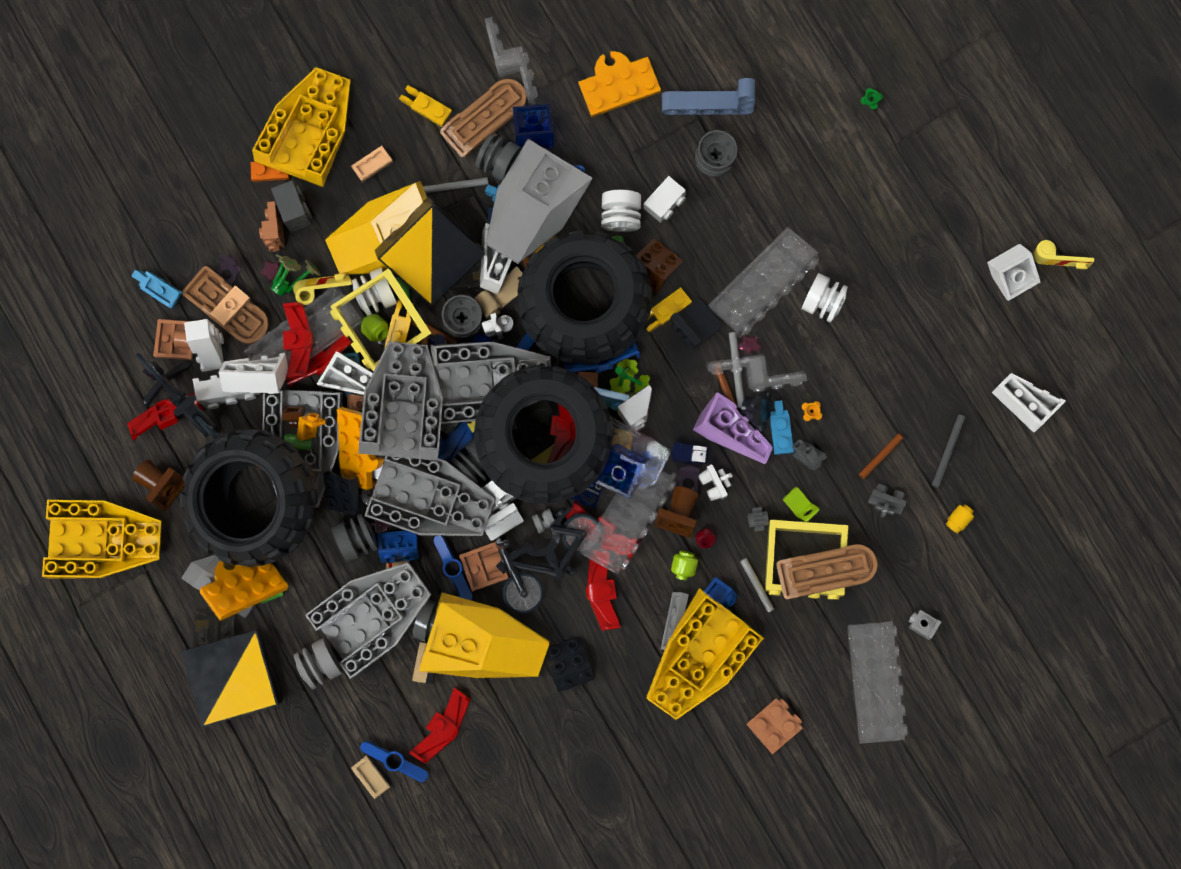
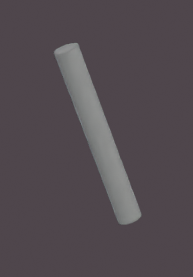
M748 559L741 560L740 562L767 612L773 611L774 607Z

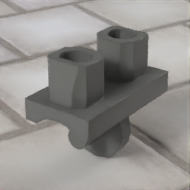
M800 439L792 446L795 451L792 456L813 471L821 467L822 460L827 458L823 452L807 442L804 443Z
M878 484L876 489H873L868 503L875 505V509L881 511L880 517L884 518L886 513L893 515L894 512L901 515L907 502L904 500L905 493L895 491L893 496L886 494L888 489L886 486Z

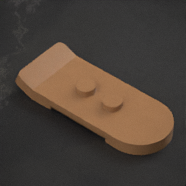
M512 79L498 81L464 111L449 120L440 130L441 135L461 157L469 156L491 133L497 132L516 116L517 111L524 109L526 104L525 89L519 82Z
M204 266L182 291L183 296L238 341L244 344H255L263 340L269 330V321L265 313L251 301L245 304L226 327L210 314L233 287L208 266Z
M851 545L778 561L777 569L783 596L785 599H793L866 583L876 573V556L866 546Z

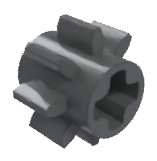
M762 507L752 508V513H748L749 528L754 527L755 531H763L764 526L769 525L767 511H762Z

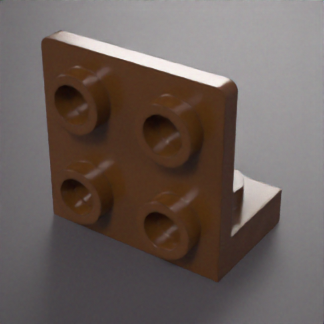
M653 239L636 255L644 264L651 289L656 294L661 290L666 279L683 262L681 258L656 239Z

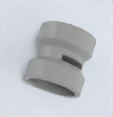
M550 509L544 510L540 515L535 514L532 516L539 534L544 532L554 521Z

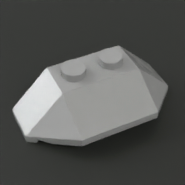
M213 555L193 561L181 579L200 591L201 587L215 581V567L220 560L217 556ZM224 563L223 565L224 568L227 570L234 569L227 563ZM255 605L238 612V614L247 618Z

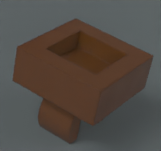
M285 406L282 412V420L289 421L290 428H298L299 417L304 416L305 413L304 406Z

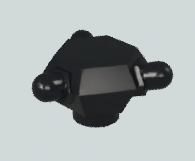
M768 390L754 395L748 400H744L741 406L742 414L747 416L748 420L756 426L760 433L765 431L764 423L769 418L771 405L769 399L772 394Z

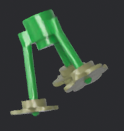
M276 254L275 256L279 257L281 265L273 280L271 290L280 296H284L286 292L290 294L294 284L299 280H303L308 274L311 273L312 275L316 274L319 276L321 274L315 265L307 259L305 260L308 264L306 266L307 271L289 286L290 282L286 279L288 272L301 270L302 267L295 259Z

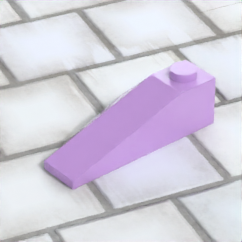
M718 392L715 393L699 415L693 430L708 440L765 464L773 449L771 444L758 430H755L748 423V418L740 414L736 409L737 406Z

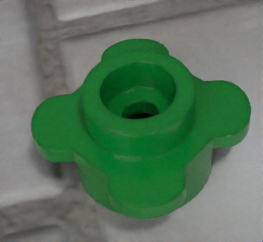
M868 88L865 91V96L861 98V103L870 106L872 110L877 109V104L882 100L883 96L878 91Z

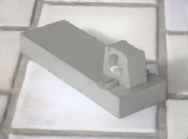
M672 592L661 650H665L668 640L683 617L689 594Z

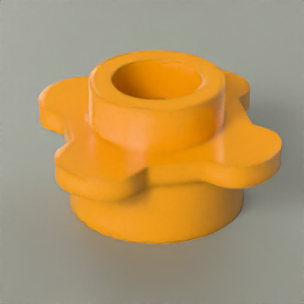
M818 401L802 405L804 410L803 419L805 421H810L811 419L820 420L822 418L820 413L821 405Z

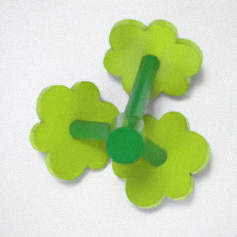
M626 358L623 362L617 364L615 372L619 376L617 379L612 378L610 380L611 390L625 394V392L630 391V381L635 383L634 392L638 393L649 386L650 376L641 375L638 380L633 378L634 374H637L639 371L637 361Z

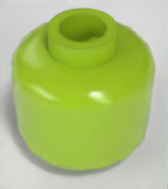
M372 314L362 320L361 332L370 341L379 342L387 337L389 325L379 315Z
M680 550L679 553L673 556L671 571L676 574L677 579L687 580L688 577L695 576L698 559L694 553Z

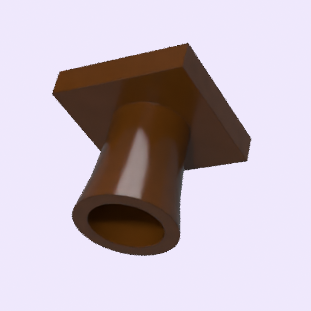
M151 460L143 461L133 474L134 482L151 490L146 499L165 512L185 485L182 475L170 467L163 473Z
M673 487L669 511L659 508L654 527L691 539L697 520L689 518V515L699 497L698 493L686 487Z

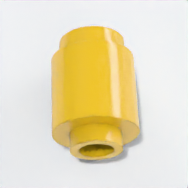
M965 504L964 506L958 505L947 518L946 525L958 534L974 518L972 515L974 511Z

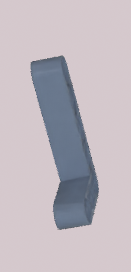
M752 78L739 79L737 91L662 93V113L666 115L751 114L755 104V80Z

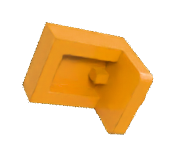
M308 413V415L299 417L297 439L303 441L315 438L317 426L325 425L326 420L319 417L316 413Z

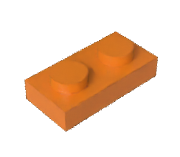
M251 162L252 182L290 180L287 173L257 162Z

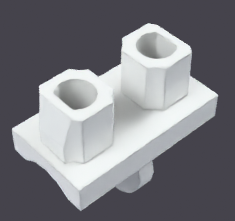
M496 313L491 314V320L482 322L486 337L488 339L497 336L498 340L503 339L502 332H508L513 328V320L507 315L497 319Z
M712 464L707 466L706 470L698 477L703 485L711 481L713 482L715 487L707 491L711 501L719 498L723 500L727 498L728 494L722 483L724 482L726 488L732 486L729 479L733 475L732 473L725 474L724 470L720 469L718 471L719 478Z

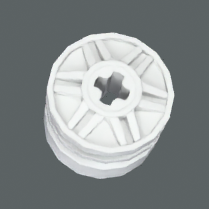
M611 190L602 194V209L606 210L602 213L601 227L603 229L615 232H630L640 229L641 221L639 220L641 219V214L637 211L641 209V194L630 190Z
M381 267L370 272L371 280L383 272ZM363 275L360 276L363 285L367 283ZM356 278L351 280L353 291L361 287ZM386 278L356 297L360 308L367 316L372 315L369 308L372 305L376 313L379 312L377 304L379 302L386 309L397 304Z
M818 273L801 309L813 314L817 308H820L819 318L821 319L825 312H829L827 322L831 323L841 310L846 299L848 286L843 285L841 291L838 292L836 290L839 282H836L830 288L828 287L830 278Z

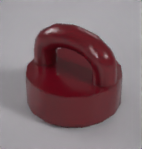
M705 528L696 534L695 540L700 548H709L715 543L716 537L710 528Z

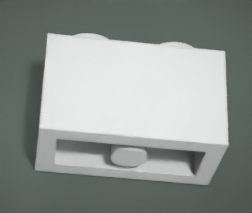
M668 176L645 201L644 209L660 223L664 219L668 220L674 211L672 210L676 205L680 206L685 201L686 190Z

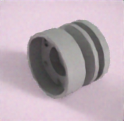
M324 638L312 644L313 654L306 648L302 649L305 658H303L300 652L293 654L299 674L312 690L318 688L316 680L320 685L325 684L323 674H326L330 680L343 674L334 652Z

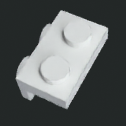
M514 503L502 505L498 508L500 511L494 515L490 513L485 532L491 541L523 523L524 520Z

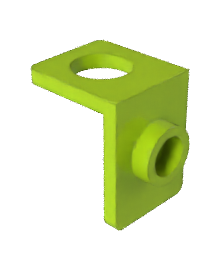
M795 487L783 498V501L792 512L804 522H808L820 510L809 502L798 487ZM809 510H812V512H811L810 514H808L807 516H805V514H806Z

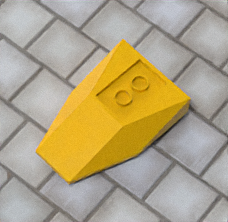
M317 67L276 104L252 150L254 161L323 187L345 133L350 79Z
M421 181L369 201L325 239L339 274H368L380 267L383 272L388 269L377 259L374 250L393 231L400 228L408 217L427 199Z
M47 500L46 519L50 521L48 558L43 557L42 577L47 579L103 578L160 560L161 520L107 501Z
M699 588L668 640L646 698L677 720L726 686L764 638L751 626Z
M442 592L428 642L425 644L420 660L419 671L472 678L538 677L550 641L499 608Z

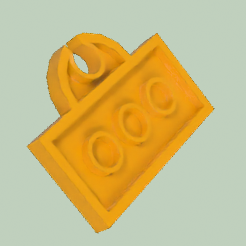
M611 51L610 55L615 60V64L607 66L604 54L600 56L596 61L595 76L578 82L591 117L661 92L648 57L630 63L628 58L622 53Z
M344 407L338 408L340 474L357 477L358 488L372 489V471L381 468L384 458H376L375 455L359 454L362 412Z
M219 561L215 567V581L201 587L200 593L221 621L288 590V584L272 563L257 567L230 565L234 569L227 570L223 566L224 562Z

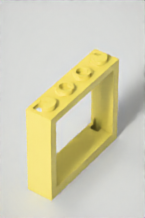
M390 269L385 270L330 306L332 308L330 311L335 321L340 320L343 325L340 329L346 338L348 336L351 337L353 349L357 354L361 352L364 357L362 360L363 364L367 369L371 368L372 371L375 370L379 360L377 362L373 361L339 308L381 280L387 279L422 332L406 343L416 344L431 334Z
M770 520L765 591L769 592V595L781 596V593H783L781 585L772 584L775 530L841 535L840 548L847 546L848 525ZM845 588L808 595V598L818 599L822 595L828 596L830 600H839V597L844 596Z

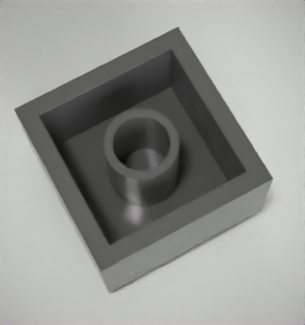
M289 181L271 188L283 222L290 233L311 225L309 219L312 218V215L304 202L306 199L299 185L295 186L293 181Z

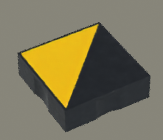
M429 197L408 217L400 228L393 231L374 250L377 259L430 306L485 255L482 246L463 228L453 223L448 215Z
M260 628L181 651L202 728L279 706L282 703L274 675L268 664V654Z

